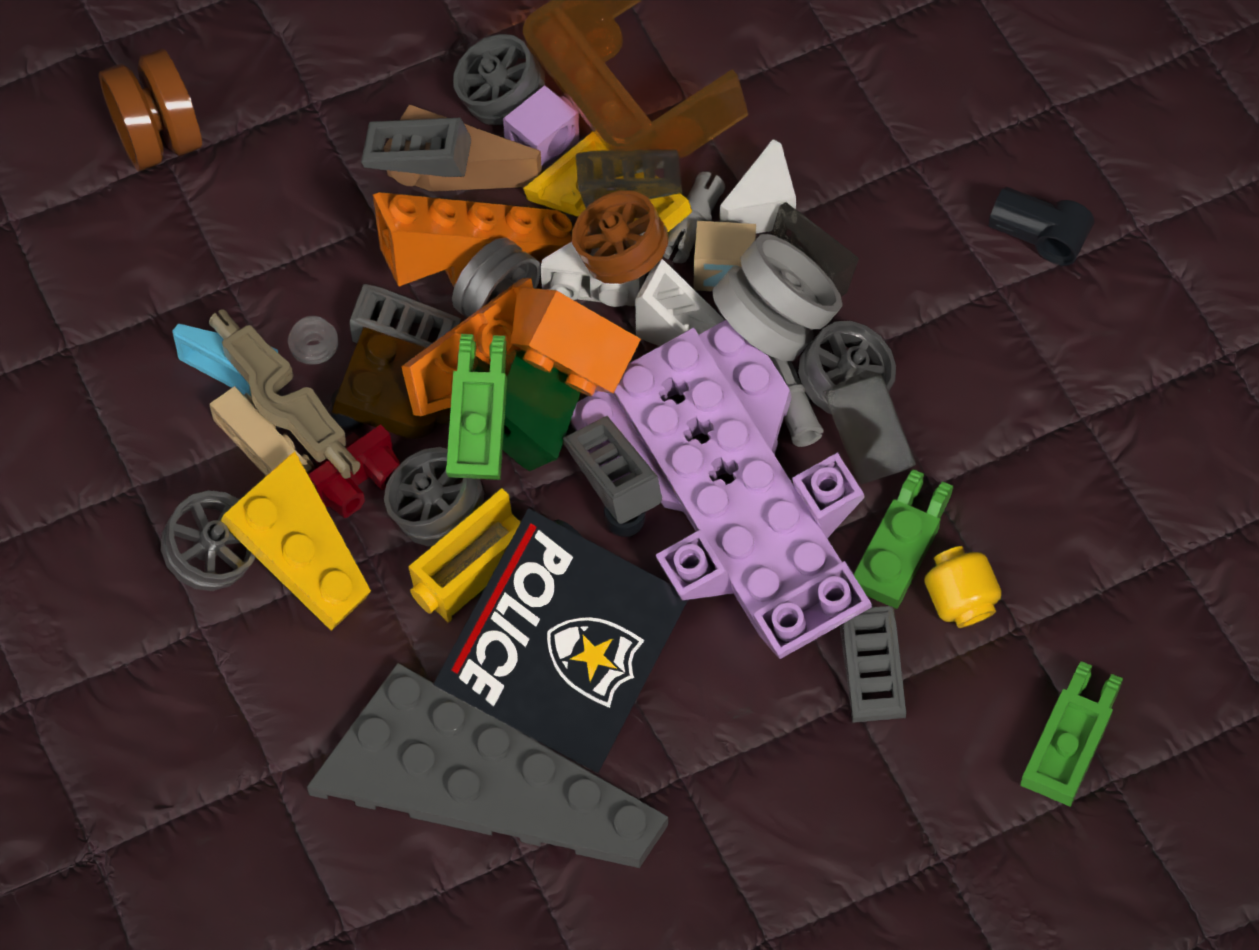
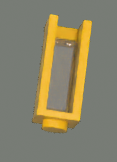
M501 488L408 566L413 583V588L410 589V592L416 602L427 613L431 614L436 610L449 623L452 620V615L487 586L521 523L512 514L509 494Z

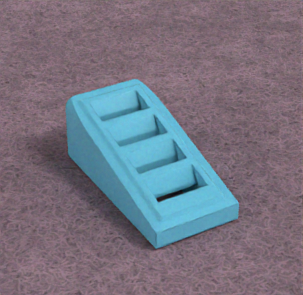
M177 324L172 331L179 360L231 388L235 386L242 394L247 393L251 396L249 383L224 356L223 338L218 333Z

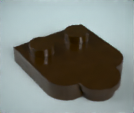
M363 327L335 399L332 413L342 414L373 427L381 424L388 432L416 439L429 435L433 431L436 422L441 424L450 423L451 407L424 416L413 415L401 366L426 348Z

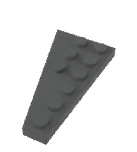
M399 663L307 786L309 795L328 799V796L355 801L356 806L376 810V807L379 806L409 813L410 818L491 836L493 832L520 837V841L536 846H541V843H547L574 849L577 855L636 868L641 867L668 827V816L501 721L435 687L432 682Z

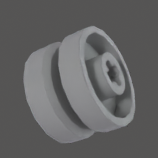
M760 234L740 257L742 267L733 266L712 289L714 302L722 316L734 330L751 345L781 361H794L814 339L813 329H823L843 306L841 295L827 274L804 252L774 235Z

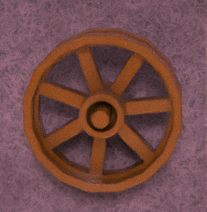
M617 191L604 195L589 204L578 216L572 230V244L593 278L603 283L622 284L643 276L652 270L662 259L668 246V230L647 196L636 191ZM600 248L593 256L591 255L592 249Z

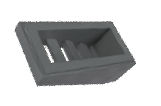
M461 117L372 121L368 125L361 163L364 168L442 177H464L470 152L471 136ZM386 138L392 139L389 152H383ZM406 140L411 141L409 151H404ZM426 143H431L430 150H425Z
M364 284L350 319L352 342L358 343L363 327L427 348L432 344L428 342L432 327L440 329L438 340L460 324L461 318L389 290ZM374 314H379L377 322L372 320ZM393 318L400 319L397 329L390 327ZM413 323L420 324L416 337L409 334Z
M608 415L563 438L566 448L606 508L619 524H623L661 503L662 495L658 476ZM607 440L610 442L608 445L590 454L587 452V450ZM617 456H620V457L616 458L615 460H613V461H611V462H609V463H607V464H605V465H603V466L600 467V465H602V464H604V463H606V462H608V461L614 459V458L617 457ZM630 472V474H628V475H626V476H624V477H622V478H620V479H618V480L612 482L613 480H615V479H617V478L623 476L624 474Z
M892 606L871 607L840 625L853 723L906 718L894 608ZM885 649V655L857 656V652ZM888 671V676L860 678L859 674ZM891 691L892 698L862 700V693Z

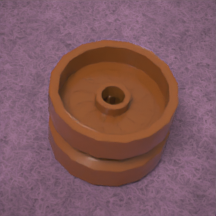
M163 48L140 56L137 69L142 88L133 71L123 63L99 71L101 88L113 123L129 159L138 172L162 162L164 150L159 131L168 148L178 156L200 149L203 145L188 91L172 59Z

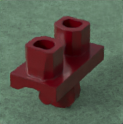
M381 424L360 439L354 432L345 437V448L361 464L359 470L354 475L350 471L351 477L343 478L328 458L321 462L315 459L312 460L316 469L308 474L325 507H331L343 518H348L361 509L365 502L364 493L358 487L359 484L370 477L381 490H386V484L391 475L400 465L392 450L390 433Z

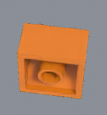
M521 287L516 298L511 344L526 352L523 360L548 373L551 372L553 367L568 375L565 383L585 395L593 396L595 391L614 394L641 339L557 290Z

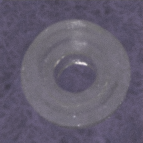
M304 317L294 325L289 334V350L292 356L302 363H323L329 360L338 348L337 332L330 323L321 317ZM310 341H320L316 345H306Z

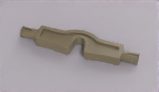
M219 310V317L214 313L209 320V325L223 338L224 356L249 383L253 403L260 414L272 424L290 430L316 461L321 462L328 458L343 478L351 477L350 471L354 475L359 470L361 464L345 448L346 438L344 430L327 412L313 389L305 387L286 396L277 395L293 378L289 362L269 346L252 326L247 325L241 329L228 315L226 310Z

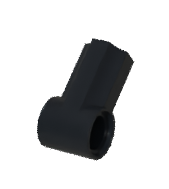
M1005 187V189L1002 188L995 201L988 227L1034 244L1038 253L1053 264L1069 266L1075 262L1095 220L1091 211L1078 202L1061 200L1053 205L1012 188Z

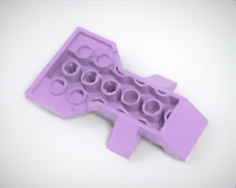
M724 320L699 335L695 328H692L629 363L614 394L597 391L593 396H588L577 402L570 423L575 431H578L608 415L658 476L662 495L661 503L664 508L682 511L687 516L696 532L656 554L658 562L681 600L734 593L759 636L775 655L781 659L872 607L870 600L846 562L840 560L827 539L865 497L838 453L793 477L792 484L775 457L781 424L784 416L787 415L792 398L790 389L769 356L751 345L734 330L727 320ZM673 395H683L685 400L680 404L676 405L675 401L669 400ZM701 433L704 435L708 434L709 441L701 444L697 439H693V437ZM607 440L587 451L590 454L608 445L610 442ZM617 456V457H615L614 459H612V460H610V461H608V462H606V463L600 465V467L603 466V465H605V464H607V463H609V462H611V461H613V460H615L616 458H618V457H620V456ZM628 472V473L624 474L623 476H621V477H619V478L613 480L612 482H614V481H616V480H618V479H620V478H622V477H624V476L630 474V472ZM724 473L733 474L734 481L726 485L722 479L718 480L717 477Z

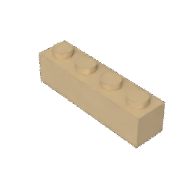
M234 386L210 403L213 420L265 476L272 472L294 451L307 474L315 470V466L309 457L305 454L301 456L295 450V445L290 437L286 434L281 435L276 430V425L260 414L249 394H242Z

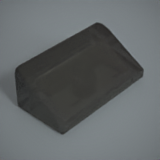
M865 370L823 391L858 483L871 482L908 470L916 465L882 375Z

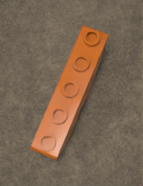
M382 192L373 194L380 250L398 287L443 270L446 271L454 287L461 272L472 257L484 246L496 239L507 237L520 246L522 252L530 254L540 263H542V259L572 242L570 231L573 228L572 223L565 214L558 210Z

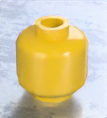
M957 546L934 557L937 566L932 568L925 576V585L941 620L956 622L958 628H963L978 623L996 613L994 605L1001 598V588L985 554L981 552L965 553L963 546Z

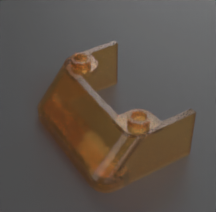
M551 0L527 17L523 25V35L528 48L607 150L614 155L665 159L683 158L748 116L738 75L732 69L653 122L649 120L605 64V62L613 58L620 51L623 44L621 29L614 18L642 0Z

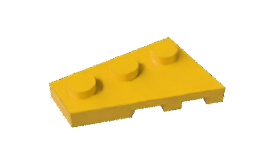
M596 130L592 131L523 188L528 201L577 217L589 204L604 195L617 191H636L649 198L668 232L692 213L689 200Z
M295 451L223 515L221 522L227 526L229 531L331 631L361 604L371 592Z

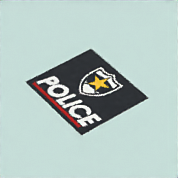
M528 508L433 685L588 769L599 773L688 600H681L673 585Z

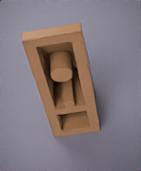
M409 104L400 120L446 117ZM464 124L471 136L470 152L464 177H442L387 170V175L402 185L417 186L428 191L525 187L542 173L541 151ZM389 138L386 145L384 146V152L390 151L392 144L391 138ZM406 140L404 151H409L411 141ZM426 143L425 150H430L431 143Z

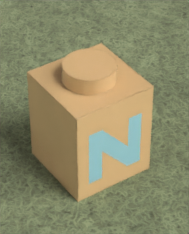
M697 221L694 255V290L712 291L733 266L742 267L740 257L756 240V224Z

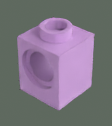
M545 85L503 118L505 139L541 151L542 171L579 142V113L575 105L568 98L557 96Z

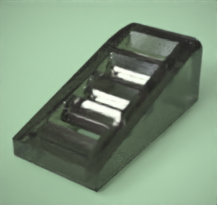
M677 150L588 151L576 154L578 188L585 208L602 196L617 191H636L647 196L649 199L683 193ZM664 168V178H655V170ZM644 172V178H636V173ZM621 176H623V178H624V179H615L616 177H621Z
M787 202L781 204L771 235L789 242L804 252L832 280L841 297L848 292L859 258ZM787 229L792 232L791 237L786 235Z

